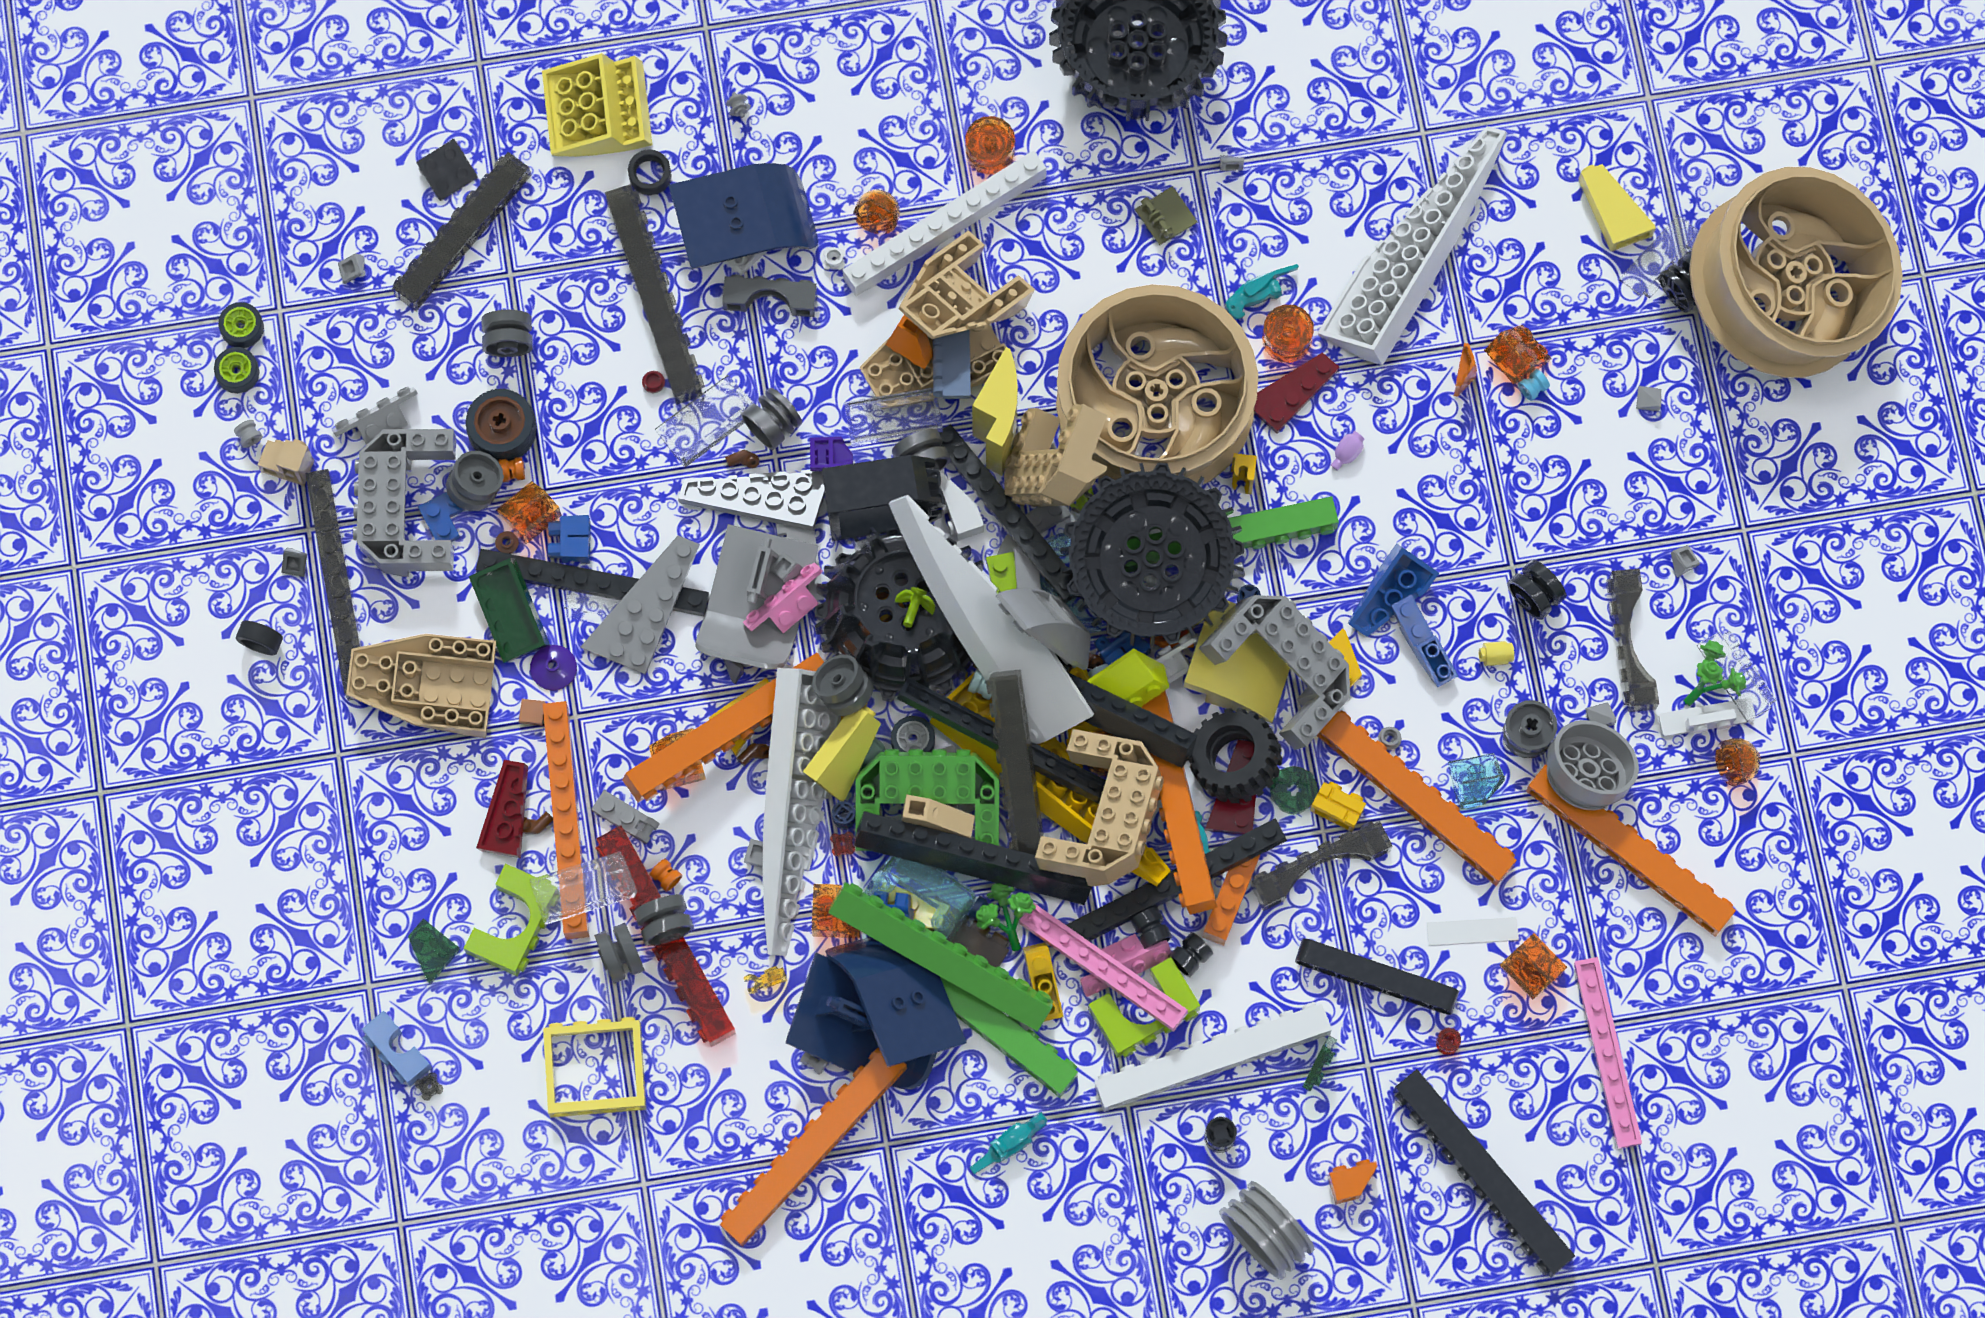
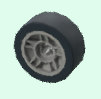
M904 717L892 729L891 747L892 749H899V752H909V749H922L923 752H932L935 747V731L932 725L922 717ZM912 735H916L917 741L915 743H911L908 740L912 738Z

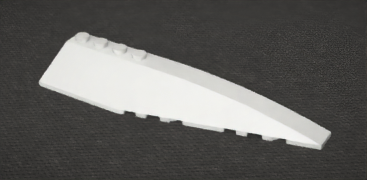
M1487 126L1467 147L1468 151L1453 162L1454 166L1447 174L1443 173L1438 178L1439 182L1433 189L1429 188L1405 213L1406 217L1398 224L1396 223L1390 229L1391 233L1384 241L1381 239L1375 245V251L1370 256L1366 255L1361 260L1319 329L1318 336L1363 360L1379 365L1384 364L1462 232L1507 136L1506 131Z
M909 495L890 501L889 506L900 531L935 600L1021 735L1029 741L1039 744L1094 715L1093 711L1055 653L1032 636L1030 637L1025 632H1020L1013 624L1015 619L1010 614L1007 615L1001 610L998 605L1001 602L996 597L998 588L971 560L967 562L960 553L962 551L956 544L952 546L943 537L945 533L928 521L929 516Z
M777 668L764 806L763 897L768 954L787 956L794 931V925L790 921L799 912L800 905L797 904L796 899L798 892H804L806 882L802 880L804 870H810L819 836L816 826L823 820L825 812L821 811L824 799L829 797V793L803 771L841 720V716L830 712L824 705V702L814 692L812 680L816 671L795 668Z

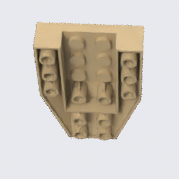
M990 324L969 329L971 388L987 381L1006 348L1004 343L1001 344ZM927 335L933 352V339ZM887 339L859 367L881 407L938 398L933 395V356L926 368L923 369L886 346Z
M425 633L353 648L351 650L346 696L415 726L486 739L496 641Z

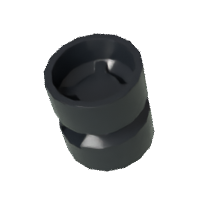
M1158 907L1149 908L1130 920L1135 932L1142 933L1140 942L1144 949L1164 940L1168 942L1173 937L1169 928L1165 924H1161L1164 918Z
M1191 932L1182 941V947L1177 946L1168 955V958L1171 957L1179 971L1187 977H1191L1199 969L1200 962L1205 963L1213 955L1209 945L1194 932Z
M1222 1116L1213 1118L1207 1124L1204 1142L1211 1151L1225 1153L1233 1147L1237 1136V1128L1234 1122Z

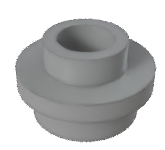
M1385 727L1379 732L1378 741L1382 742L1387 747V750H1394L1401 744V733L1395 727ZM1390 735L1394 738V741L1387 742L1385 737Z

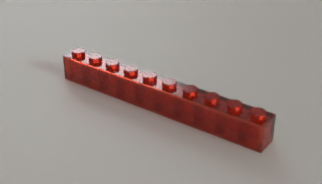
M620 825L596 838L599 846L595 847L601 860L606 858L610 866L606 867L612 880L617 878L621 886L618 887V891L623 900L629 899L632 905L629 910L636 921L634 911L643 904L661 898V895L623 827ZM681 937L652 948L651 950L657 961L663 960L666 966L663 971L669 982L674 980L678 987L674 990L680 1002L685 1001L689 1009L685 1011L691 1022L697 1021L700 1030L697 1032L702 1042H708L710 1047H713L735 1035L736 1030L685 938Z

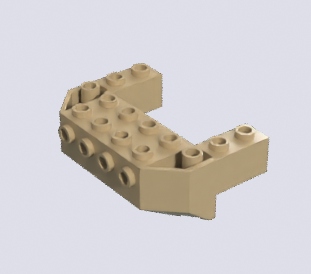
M1084 404L1073 405L1067 413L1066 419L1068 421L1066 427L1059 435L1058 448L1050 449L1061 418L1039 408H1029L1022 416L1020 432L1016 434L1013 440V451L1005 462V495L1012 497V502L1022 506L1025 503L1032 507L1070 506L1095 484V480L1103 475L1107 469V466L1091 460L1107 415Z
M1073 729L1067 747L1070 761L1072 763L1109 769L1088 844L1041 836L1035 859L1039 869L1086 878L1088 886L1108 885L1138 868L1141 856L1144 853L1145 842L1150 832L1151 821L1157 808V800L1163 787L1164 778L1141 741Z

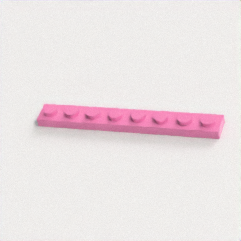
M1035 903L1033 904L1036 906V909L1031 914L1025 913L1019 920V924L1173 1032L1188 1014L1186 1008Z
M1595 957L1575 961V972L1617 1149L1641 1145L1642 1139L1599 959Z

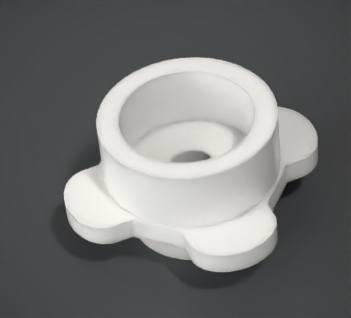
M833 247L823 250L825 261L822 265L824 269H844L843 257L846 255V252L843 248Z

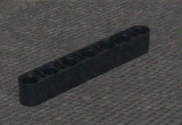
M1303 938L1301 940L1295 958V963L1300 966L1447 1015H1452L1459 995V990L1451 986L1311 939Z

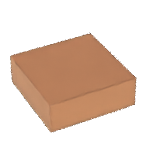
M522 699L519 723L543 726V703L546 702Z

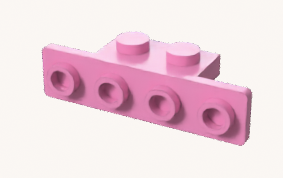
M816 563L806 565L795 579L787 581L777 594L769 596L758 610L751 611L746 616V620L743 621L744 625L750 631H753L769 617L782 633L786 632L819 604L805 586L819 576L823 570Z
M1136 934L1101 949L1135 974L1142 973L1165 961L1171 953L1167 940L1144 949ZM1092 974L1080 979L1086 997L1109 987Z

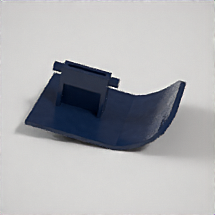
M751 164L668 185L691 270L773 249H812L818 245V236L803 183L794 168L786 164Z
M872 937L835 946L825 951L827 958L840 966L853 981L887 1067L967 1043L939 975Z
M815 953L785 1044L854 1073L861 1065L865 1067L871 1061L869 1057L879 1048V1045L853 981L836 963L824 955ZM937 1053L904 1062L907 1069L893 1083L892 1087L912 1090L922 1085L930 1075Z

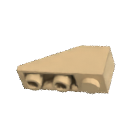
M906 795L901 821L971 839L975 816L932 799Z

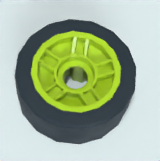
M236 302L228 305L221 312L218 327L223 339L230 346L248 348L255 345L261 339L264 333V323L259 311L253 305L246 302ZM241 322V324H245V326L243 328H238V323Z
M240 347L228 348L221 352L216 358L213 368L220 386L229 393L236 394L247 392L253 388L260 374L258 363L253 354ZM235 367L240 369L239 373H234Z

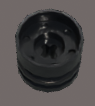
M1692 251L1678 259L1677 265H1670L1667 270H1663L1658 276L1659 283L1666 296L1683 312H1689L1694 306H1697L1692 294L1689 272Z

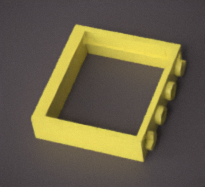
M634 1017L621 1018L620 1022L600 1019L595 1024H587V1021H576L571 1026H563L562 1023L549 1024V1027L543 1028L547 1106L550 1118L646 1110L640 1020H635ZM633 1030L636 1097L556 1103L552 1037Z

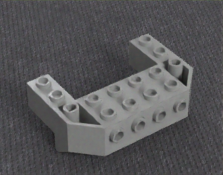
M383 429L359 451V460H355V473L358 474V482H354V494L358 496V504H354L353 508L354 518H357V526L353 527V540L357 541L361 552L386 574L409 577V571H453L454 547L451 540L406 541L404 532L406 470H411L412 460H456V435L454 429Z
M1254 595L1240 600L1220 618L1223 622L1199 649L1214 665L1226 662L1250 635L1258 633L1308 686L1296 699L1302 707L1279 732L1294 750L1307 747L1350 698L1349 664L1344 660L1343 654L1330 645L1328 638L1323 633L1318 632L1312 625V621L1307 616L1302 615L1297 609L1296 604L1286 596Z

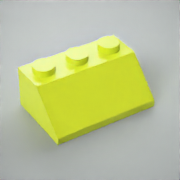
M1132 649L1087 680V682L1139 707H1142L1170 688L1164 665L1136 649Z

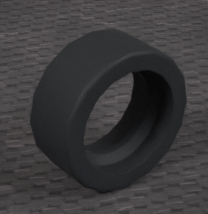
M648 149L638 152L629 161L628 176L630 184L634 190L643 195L651 196L663 192L670 184L672 177L670 162L664 154L656 150ZM648 161L657 162L663 168L662 178L651 184L640 182L636 175L638 166Z
M244 620L240 624L235 639L238 643L253 651L273 656L277 655L283 636L266 625Z

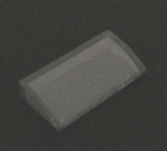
M726 375L656 427L655 431L684 467H687L745 424L741 418V413L754 403L729 375Z
M933 387L844 402L851 447L902 439L918 431L930 428L943 432L938 397L933 395Z
M621 851L529 880L545 925L636 897L637 894L636 886Z

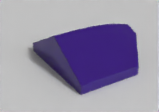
M841 436L810 438V471H822V468L853 464V454Z

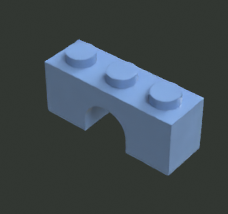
M384 1010L362 1028L365 1034L362 1037L371 1049L376 1046L381 1052L378 1057L386 1066L389 1064L393 1066L396 1070L393 1075L401 1084L406 1082L411 1087L432 1069L430 1063L415 1046L405 1053H396L392 1050L393 1041L402 1032Z

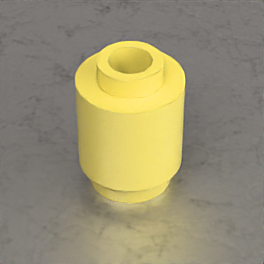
M1506 641L1483 643L1482 648L1478 650L1479 660L1485 666L1505 665L1513 662V644Z

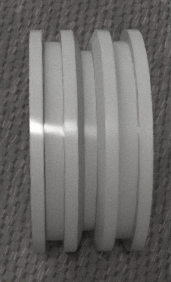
M1251 1181L1247 1184L1249 1190L1242 1189L1238 1193L1240 1201L1231 1199L1228 1202L1229 1208L1222 1207L1219 1210V1214L1227 1228L1248 1253L1271 1275L1279 1280H1283L1286 1277L1285 1270L1291 1272L1295 1269L1293 1259L1302 1262L1306 1259L1305 1252L1311 1254L1315 1247L1307 1233L1291 1213L1267 1189L1259 1183Z

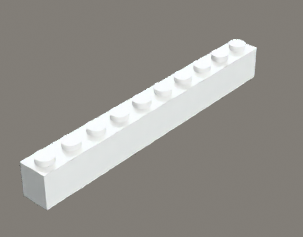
M1034 150L844 268V281L856 297L1044 180L1046 178V166Z
M1315 1002L1302 1006L1300 1011H1285L1279 1014L1280 1018L1274 1020L1265 1018L1258 1021L1256 1026L1248 1028L1245 1025L1236 1028L1233 1034L1227 1036L1225 1033L1215 1035L1211 1038L1212 1041L1204 1044L1202 1041H1197L1190 1044L1189 1049L1180 1051L1179 1048L1171 1050L1163 1058L1157 1059V1056L1145 1059L1142 1065L1136 1067L1134 1064L1124 1066L1119 1073L1113 1075L1111 1072L1103 1073L1098 1076V1080H1095L1094 1084L1103 1111L1106 1112L1331 1035L1332 1028L1323 1004L1316 1005Z

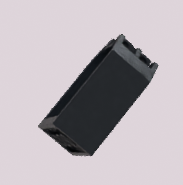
M906 455L822 468L832 541L852 539L853 536L857 538L870 536L869 528L872 526L879 534L887 533L888 528L897 527L900 530L889 503L906 495H909L929 516L928 521L930 523L942 518V509L935 510L945 507L939 469H926L935 467V459Z

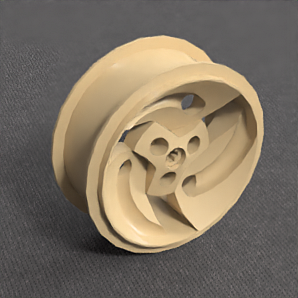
M1783 167L1765 172L1746 184L1736 196L1717 207L1700 227L1692 246L1689 269L1693 298L1703 322L1716 341L1733 357L1751 368L1781 378H1806L1827 372L1845 360L1851 352L1859 350L1877 338L1892 320L1900 300L1903 276L1900 252L1890 225L1876 205L1851 183L1833 173L1812 167ZM1780 220L1786 224L1787 231L1785 235H1779L1774 231L1773 221ZM1741 221L1763 241L1752 253H1750L1743 241ZM1828 254L1833 255L1838 260L1845 261L1850 274L1835 273L1833 263ZM1830 288L1836 291L1839 302L1832 298ZM1754 296L1764 302L1765 311L1758 306L1753 298ZM1776 318L1787 321L1803 320L1795 333L1775 322Z
M1150 284L1126 288L1102 299L1083 314L1067 336L1059 357L1056 409L1058 417L1061 418L1059 423L1060 430L1062 432L1066 427L1068 421L1066 417L1070 408L1073 405L1084 404L1107 415L1091 460L1107 466L1104 474L1098 477L1099 479L1105 475L1114 480L1121 478L1120 468L1122 467L1125 475L1141 471L1139 463H1143L1145 472L1153 471L1159 462L1168 463L1171 473L1178 475L1183 467L1186 468L1185 477L1190 478L1196 483L1201 476L1204 477V485L1228 468L1232 463L1233 454H1239L1246 443L1253 424L1254 406L1257 401L1259 374L1254 350L1242 327L1223 307L1203 294L1179 286ZM1105 339H1107L1112 351L1124 361L1116 372L1112 386L1096 366L1092 350ZM1142 340H1146L1150 344V351L1145 355L1134 354L1131 350L1133 345ZM1189 362L1209 363L1218 367L1230 368L1235 379L1200 384L1199 377ZM1179 378L1182 380V383L1175 386L1169 380ZM1138 380L1142 384L1139 387H1132L1129 381ZM1154 391L1159 392L1158 397L1153 396ZM1200 398H1209L1216 407L1210 412H1204L1197 407L1196 402ZM1160 413L1164 417L1158 420L1154 419L1151 414ZM1116 422H1125L1131 426L1132 432L1127 437H1118L1113 433L1112 426ZM1141 437L1149 439L1172 437L1164 454L1159 458L1135 455Z

